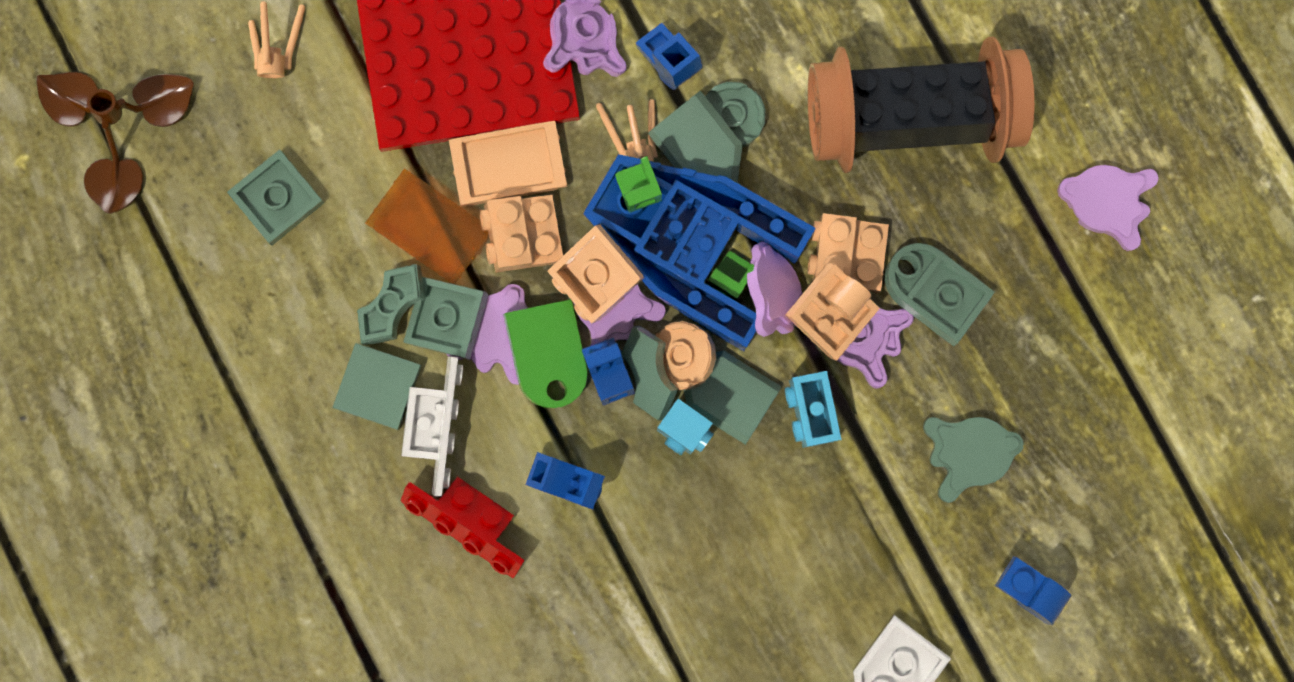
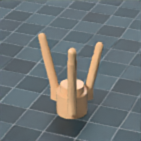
M265 1L260 3L262 48H260L255 22L253 20L248 22L254 53V69L257 70V76L272 79L283 78L284 70L292 69V55L303 20L305 5L300 4L298 7L285 55H281L280 48L270 47L267 3Z
M650 99L648 102V132L656 126L655 101L653 99ZM597 103L596 108L619 155L638 159L647 156L649 161L654 162V158L658 157L656 144L649 135L648 145L646 139H640L633 106H627L633 141L626 143L627 150H625L603 105Z

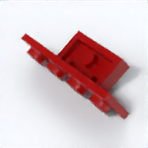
M458 476L439 501L411 482L406 485L400 501L410 513L422 516L431 522L438 532L453 537L462 544L467 552L479 555L488 561L498 573L508 575L511 578L517 575L525 560L497 542L514 517L512 513Z

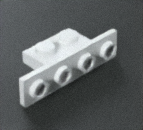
M448 357L444 390L409 387L401 455L435 459L432 494L434 496H442V489H448L450 483L451 469L445 468L446 455L452 454L454 449L455 434L449 433L451 420L457 419L459 400L453 399L455 385H461L463 365L457 364L458 357Z

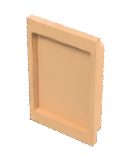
M556 122L531 124L449 139L454 167L453 174L456 179L460 206L484 204L487 200L516 196L522 197L567 187L566 168L563 166L559 144L560 136L557 133Z

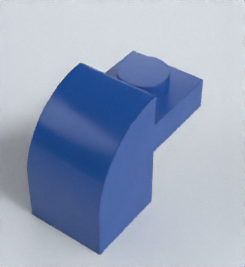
M663 23L636 42L637 49L657 70L659 78L673 90L702 70L700 55L679 32L673 35Z
M614 337L582 349L603 406L635 394Z
M537 452L525 485L593 509L596 500L601 495L605 476Z
M1017 557L1011 559L994 585L1016 600L1019 606L1044 623L1052 626L1072 597L1060 584L1051 578L1045 577Z

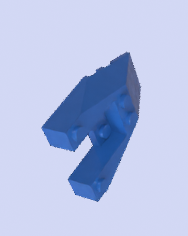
M618 154L583 215L593 226L601 225L643 274L645 278L642 281L655 296L714 335L745 351L756 332V313L705 284L706 278L735 230L757 243L766 242L786 260L795 264L816 228L726 176L699 173L696 170L665 166L653 161L649 162L661 190L662 201L629 213L615 174L640 164V159Z

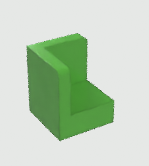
M647 156L640 158V164L615 174L629 213L662 201V193Z
M729 251L708 279L707 285L737 301L747 286V274L754 270V265Z

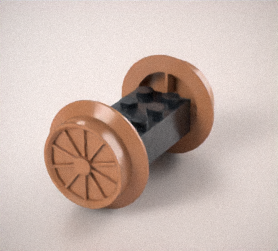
M987 37L983 41L978 62L851 70L845 48L838 47L832 62L811 63L809 67L808 119L813 155L816 161L837 160L844 173H849L852 169L854 152L982 143L984 153L991 163H998L1002 159L1006 148L1025 147L1032 134L1035 103L1033 76L1029 59L1022 49L1002 50L995 37Z

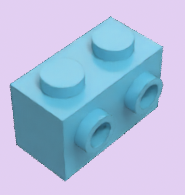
M827 371L790 379V387L785 388V396L788 407H794L797 421L792 422L795 441H801L802 447L806 448L842 440Z
M677 399L657 427V431L667 438L664 444L679 455H682L684 451L691 454L694 449L701 452L714 435L709 431L713 423L680 399Z

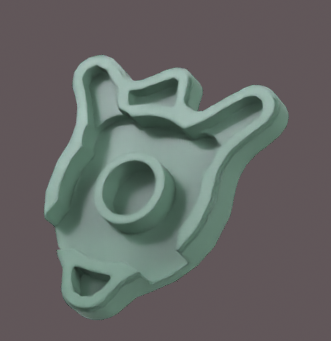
M930 417L923 423L924 433L934 443L929 459L930 464L933 467H944L947 470V475L938 488L939 498L946 503L955 501L966 488L984 486L1002 478L1008 471L1014 457L1022 451L1024 445L1023 439L1019 434L1007 431L997 422L988 418H968L958 423H949L936 417Z

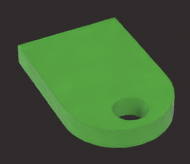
M572 300L504 313L503 316L518 383L526 398L544 408L563 407L576 400L585 387L587 367L582 353L583 348ZM554 380L561 382L565 388L564 396L558 401L551 399L547 394V387Z

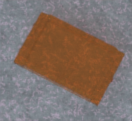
M405 168L365 222L366 225L452 284H456L489 237L488 230L483 231L481 221Z

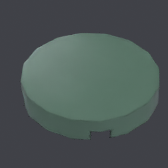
M725 82L714 86L705 97L743 144L742 148L749 146L759 137L765 124L766 109L761 97L756 91L754 92L747 85L740 82Z

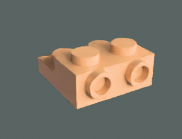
M552 195L521 199V196L487 200L484 210H480L483 231L488 230L490 243L486 244L487 260L489 264L494 263L495 273L552 265L563 256Z
M823 213L820 221H814L813 227L816 229L812 234L811 241L817 242L816 254H810L807 274L813 275L812 282L830 262L836 264L847 276L861 283L869 292L880 293L889 224L859 221L857 217Z
M595 225L547 271L553 277L552 283L555 288L562 294H567L574 302V309L582 319L589 320L591 324L600 321L624 299V296L645 278L601 225Z

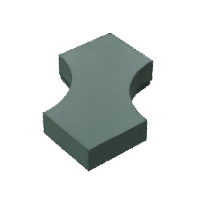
M414 264L384 272L383 286L378 296L369 305L357 310L361 344L370 345L397 339L398 325L403 314L413 304L425 300L421 266Z
M633 326L621 353L622 357L631 367L635 377L636 391L633 403L656 420H663L678 391V388L669 380L664 368L663 354L666 344L642 326Z

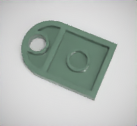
M915 243L901 248L890 259L885 270V284L892 299L953 347L958 344L995 293L942 251L928 244ZM900 260L909 261L914 267V274H903L898 267V262Z

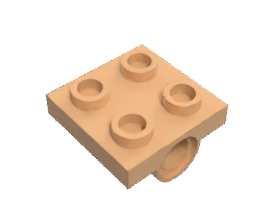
M829 262L785 316L830 359L837 361L880 308L870 299L871 293L861 283L847 276L836 264Z

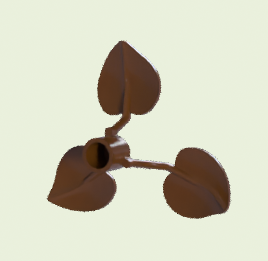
M66 72L55 75H38L37 90L39 99L44 110L53 121L62 126L74 127L80 125L84 121L86 113L94 116L98 123L102 124V128L105 131L113 161L100 159L92 163L86 170L84 186L89 197L105 213L113 214L128 207L137 198L142 189L143 173L136 161L131 159L119 161V153L113 138L111 125L120 120L123 108L135 113L143 111L145 120L153 126L167 127L176 124L185 116L189 108L194 89L193 80L172 74L147 77L137 83L132 91V96L138 104L135 106L127 103L123 98L116 100L115 96L106 89H98L96 83L89 76L82 73Z

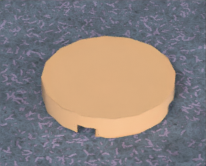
M686 321L669 323L664 326L665 328L660 333L655 335L666 344L663 354L666 374L678 390L694 389L704 383L713 372L716 361L715 344L710 334L700 325Z

